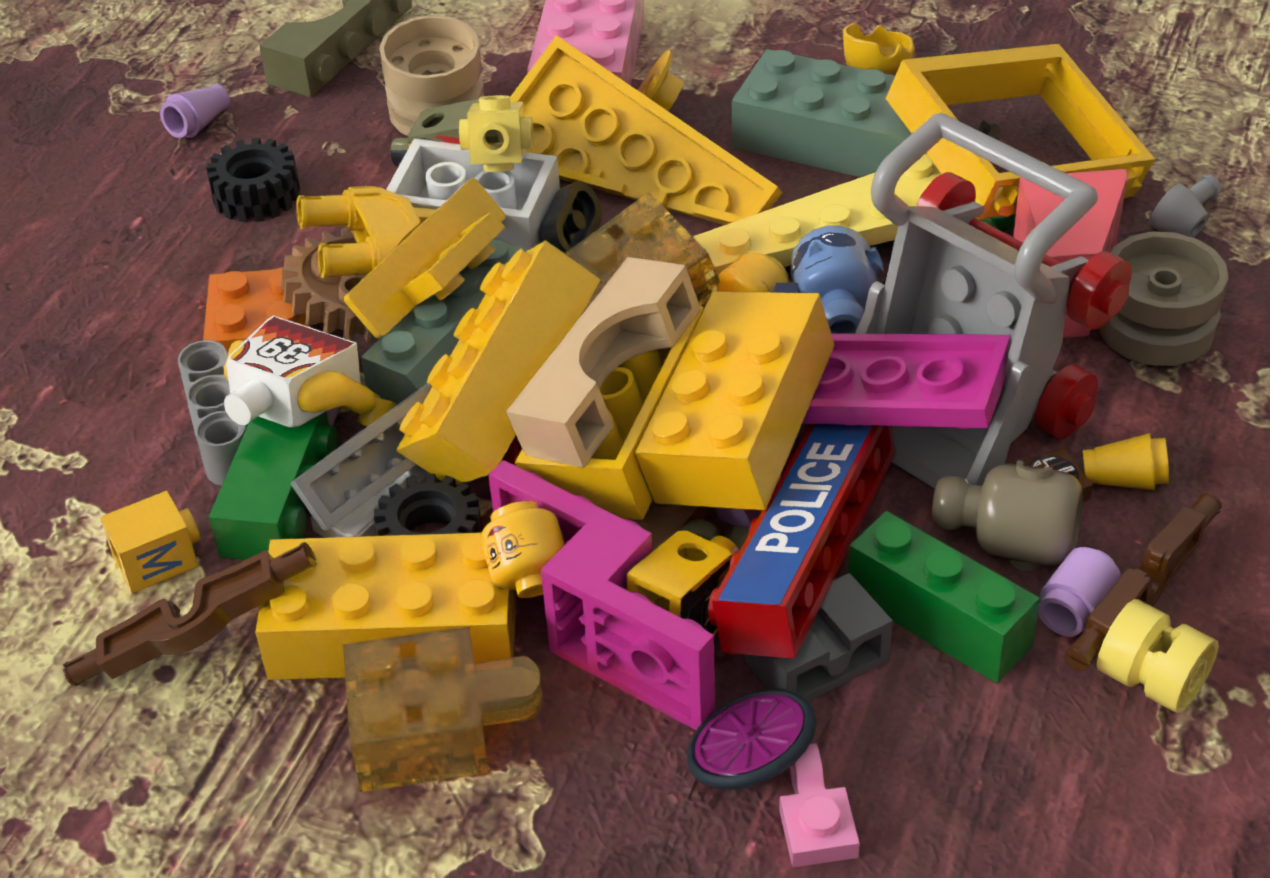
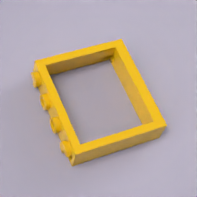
M1060 44L904 59L885 98L909 131L913 133L936 113H943L957 120L947 105L1039 95L1091 158V161L1054 165L1052 167L1064 173L1125 169L1128 177L1124 199L1134 197L1141 189L1142 182L1155 161L1152 154ZM944 138L926 152L941 173L952 172L973 183L976 190L975 202L985 207L983 214L976 217L977 219L1016 214L1020 176L1012 172L998 173L990 161Z

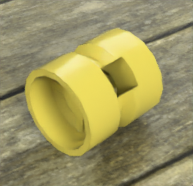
M1133 599L1121 610L1103 640L1096 665L1098 671L1128 687H1134L1139 683L1144 684L1146 697L1175 713H1182L1189 707L1203 687L1217 657L1219 644L1216 639L1187 624H1181L1176 628H1172L1168 614L1139 599Z

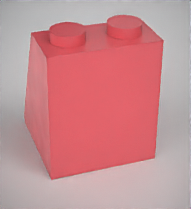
M1126 170L1066 173L1094 187L1098 194V200L1047 251L1046 255L1063 263L1080 256L1090 260L1101 251L1111 252L1113 247L1117 245L1128 177ZM1020 177L1013 238L1024 242L1030 232L1065 199ZM1066 306L1063 338L1089 336L1091 329L1070 319L1067 315Z

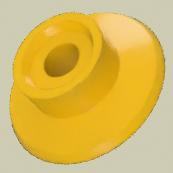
M670 49L666 50L659 57L638 88L639 92L667 111L674 104L684 83L682 79L669 72L673 58Z

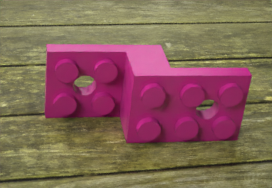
M503 460L488 474L493 512L498 508L515 502H536L538 508L549 510L555 514L565 545L541 569L549 651L697 730L715 712L714 635L706 631L697 622L691 619H682L653 604L644 595L638 592L627 591V573L653 552L652 533L644 530L634 521L624 520L594 505L583 496L573 495L545 481L538 474L525 471Z

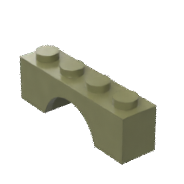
M342 0L343 8L326 18L310 22H286L259 45L266 83L312 97L412 7V0Z

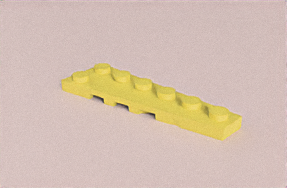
M924 154L902 174L895 187V194L908 206H917L923 191L942 173L930 157ZM875 173L658 248L656 249L657 261L686 265L693 288L696 289L712 285L715 278L723 270L746 253L756 252L770 256L779 261L783 267L790 266L793 250L801 238L813 229L827 225L845 226L857 231L868 241L869 246L895 240L898 225L893 224L874 207L871 200V185Z

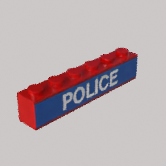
M807 424L805 426L803 439L795 453L788 456L785 471L773 491L766 510H762L759 517L752 520L747 539L740 551L733 554L729 571L720 587L715 588L710 595L708 606L709 620L711 625L717 626L722 653L795 659L843 562L849 545L852 543L896 454L892 426H846L842 424Z

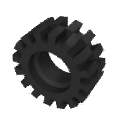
M252 138L251 144L245 145L242 139L235 141L236 148L232 149L226 145L220 148L222 155L214 153L211 156V163H207L206 169L212 199L216 210L219 213L224 212L226 218L232 220L238 215L239 222H247L249 216H255L256 222L264 221V214L269 213L272 218L280 216L279 208L288 211L293 207L292 201H297L300 185L292 150L288 151V146L284 143L277 146L276 140L268 138L265 144H261L260 138Z
M426 474L425 483H418L416 476L406 478L407 488L403 489L396 483L389 488L390 497L382 495L378 500L379 509H374L377 536L482 533L483 531L480 507L476 494H471L470 486L464 482L456 487L455 478L445 475L442 483H437L436 474ZM437 522L447 524L446 527L431 533L411 531L415 527L426 523Z

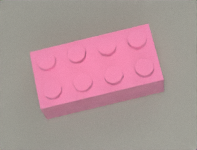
M545 0L527 71L531 70L557 35L631 86L645 17L644 0Z

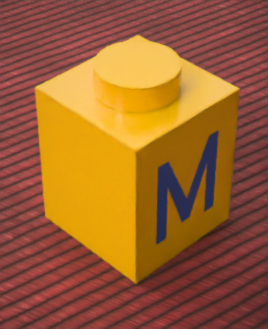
M168 491L100 516L112 556L132 594L198 567L192 543L201 540L197 525L188 508L178 511Z

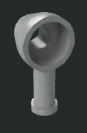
M1207 174L1199 178L1190 188L1185 187L1181 183L1175 185L1155 207L1150 217L1149 225L1158 232H1175L1195 238L1205 226L1209 217L1202 203L1213 200L1220 194L1221 184L1215 176Z

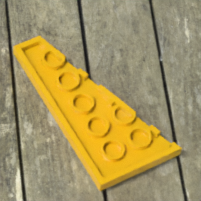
M557 35L510 97V102H523L524 117H532L534 145L533 148H526V152L557 156L559 180L570 183L582 181L595 190L722 225H727L771 209L783 193L777 185Z

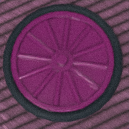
M763 690L738 697L713 712L697 728L687 750L688 767L692 775L701 783L717 789L734 790L766 782L784 772L806 752L813 740L817 725L815 711L805 698L797 693L786 690Z

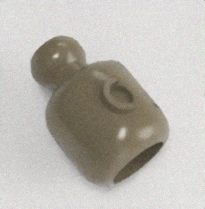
M1020 460L1016 464H1001L994 467L986 475L983 486L972 485L965 478L958 475H948L940 478L937 482L932 506V521L936 526L946 531H956L964 526L976 528L977 542L983 551L990 556L1009 560L1010 564L1019 570L1031 571L1041 565L1057 566L1076 547L1083 505L1082 486L1078 479L1070 473L1052 470L1053 467L1038 468L1024 466V461Z

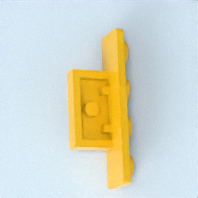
M471 178L344 296V302L375 338L379 339L385 336L416 305L435 294L440 301L446 298L464 282L465 279L459 273L466 266L471 270L476 268L496 250L490 242L505 228L501 223L506 217L505 213L478 180Z

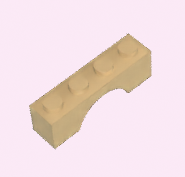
M633 257L626 258L506 411L526 456L582 468L585 467L614 427L599 390L604 380L615 368L632 357L656 349L673 347L701 310L686 265Z

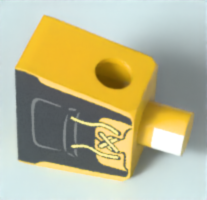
M677 531L627 573V591L638 592L647 597L653 604L682 619H691L700 624L706 631L715 635L718 631L717 626L711 625L708 614L710 595L715 588L720 587L729 571L731 558L735 552H739V549L730 539L723 536H715L709 541L689 531Z

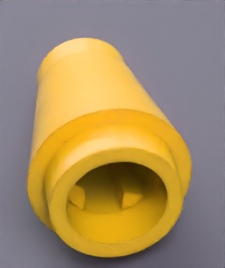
M1150 433L1094 447V449L1083 450L1084 473L1092 484L1097 483V485L1155 491V485L1169 484V466L1165 438L1151 439Z

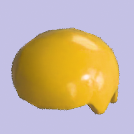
M851 23L843 29V47L847 66L865 70L876 69L884 74L895 76L902 60L914 59L915 47L913 39L906 34L886 31L880 24L869 35H863L857 23Z

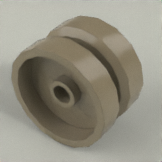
M1175 232L1142 233L1130 236L1115 245L1110 253L1131 264L1132 276L1129 285V295L1124 306L1108 322L1098 328L1100 335L1107 345L1125 358L1147 365L1175 366L1192 362L1210 351L1217 337L1221 318L1220 307L1224 302L1229 280L1227 264L1218 252L1196 238Z

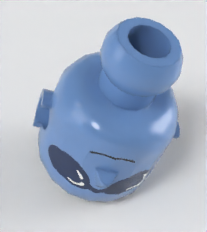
M827 225L813 229L801 238L792 252L790 270L792 283H798V293L820 294L831 334H855L865 311L869 289L874 282L878 281L877 274L884 271V266L875 247L870 248L868 241L857 231L845 226Z

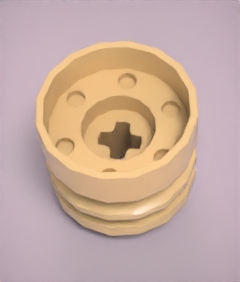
M427 15L413 17L395 25L384 35L379 49L386 84L387 105L390 121L400 133L408 136L420 112L425 109L484 97L480 45L477 33L467 23L450 16Z

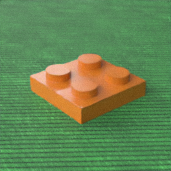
M282 267L272 270L230 271L223 274L209 275L203 341L210 340L222 344L227 354L232 343L237 340L245 341L272 316L313 328V325L305 324L306 314L294 315L292 313V304L284 303V291L281 290Z

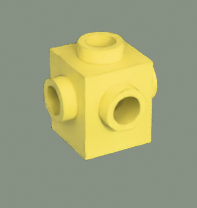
M494 95L480 97L479 103H473L467 112V119H460L459 121L461 150H469L470 164H483L484 171L504 172L513 170L514 163H522L526 148H533L532 117H524L523 102H510V96ZM492 129L500 131L504 137V143H487L485 133Z

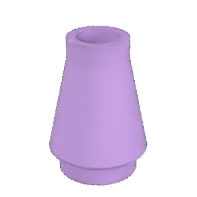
M219 84L171 94L160 108L161 121L166 130L174 137L182 138L185 136L192 138L220 112L229 108L230 97L225 88Z

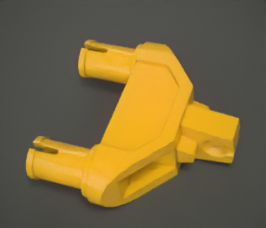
M375 186L349 187L343 191L342 195L306 197L299 195L297 198V220L300 229L344 226L346 231L351 232L357 242L319 244L318 267L321 278L369 274L437 210L415 208L412 206L409 198Z

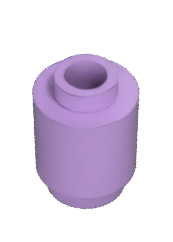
M1087 547L1073 549L1040 591L1038 614L1043 623L1057 634L1067 637H1073L1085 631L1091 612L1122 576L1113 559L1100 550Z

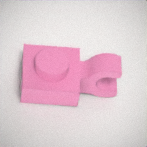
M817 743L810 744L806 752L793 766H790V776L795 794L780 796L779 812L792 868L859 857L860 843L846 788L825 789Z

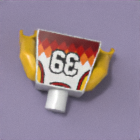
M272 316L245 341L237 340L229 348L224 366V375L229 382L230 394L224 399V407L228 416L239 425H246L259 416L287 427H298L327 410L343 406L359 414L357 421L360 424L369 426L397 405L392 401L381 399L378 394L361 384L356 342Z

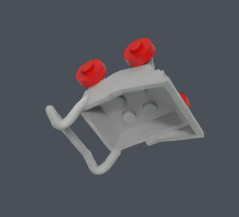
M936 113L895 148L882 161L874 175L871 185L872 203L893 224L898 225L885 285L878 281L871 285L865 311L855 333L1011 335L1012 344L1005 366L1006 378L989 428L960 429L956 427L892 426L896 452L892 463L936 489L938 480L948 475H958L965 478L972 485L983 486L986 475L994 467L1005 464L1010 443L1028 428L1035 411L1036 426L1057 439H1064L1070 436L1078 427L1087 422L1095 408L1098 378L1076 364L1067 365L1059 372L1053 370L1063 341L1066 306L1067 315L1070 319L1091 330L1098 329L1124 306L1129 295V285L1132 276L1131 264L1108 251H1101L1090 260L1080 256L1063 263L1046 255L1047 251L1096 204L1098 194L1094 187L946 114ZM944 138L1065 200L1030 232L1024 242H1021L976 218L983 214L985 207L975 202V186L972 182L952 172H945L937 176L923 191L917 206H908L895 194V187L902 174Z

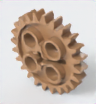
M344 228L341 231V237H335L324 231L322 232L321 241L307 237L305 238V247L294 245L292 255L285 256L284 267H282L281 290L284 291V303L292 304V313L294 315L306 314L305 324L307 325L323 322V332L329 334L336 329L344 330V339L347 340L352 338L355 333L363 334L366 342L371 343L374 339L373 334L344 302V296L366 275L321 278L319 273V244L357 243L351 232L346 231Z

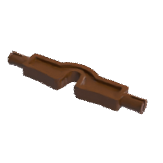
M1203 493L1191 508L1186 505L1183 506L1170 523L1149 543L1141 568H1127L1109 593L1089 615L1086 630L1066 650L1064 657L1070 667L1077 671H1086L1089 668V665L1098 656L1103 640L1111 625L1127 603L1133 599H1139L1152 607L1156 604L1174 574L1199 546L1204 529L1221 512L1222 503L1217 496L1211 493Z
M302 542L299 546L275 558L265 550L239 564L204 577L197 582L192 607L184 616H181L180 609L172 601L161 599L126 621L100 633L96 637L95 649L63 664V667H65L63 672L67 681L72 686H78L80 683L102 672H105L111 679H115L163 654H181L203 645L220 633L232 619L270 601V599L280 596L284 592L283 581L311 567H315L317 563L315 562L314 552L306 542Z

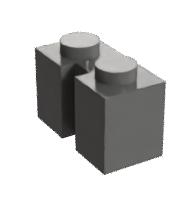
M848 573L832 581L795 659L745 655V663L767 690L790 691L810 701L890 661L893 620L858 581Z

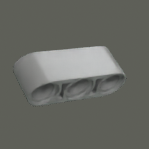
M204 340L189 344L182 349L178 356V365L205 474L214 484L223 485L247 426L234 422L225 411L224 399L230 394L229 382L224 375L227 351L222 344L216 341Z

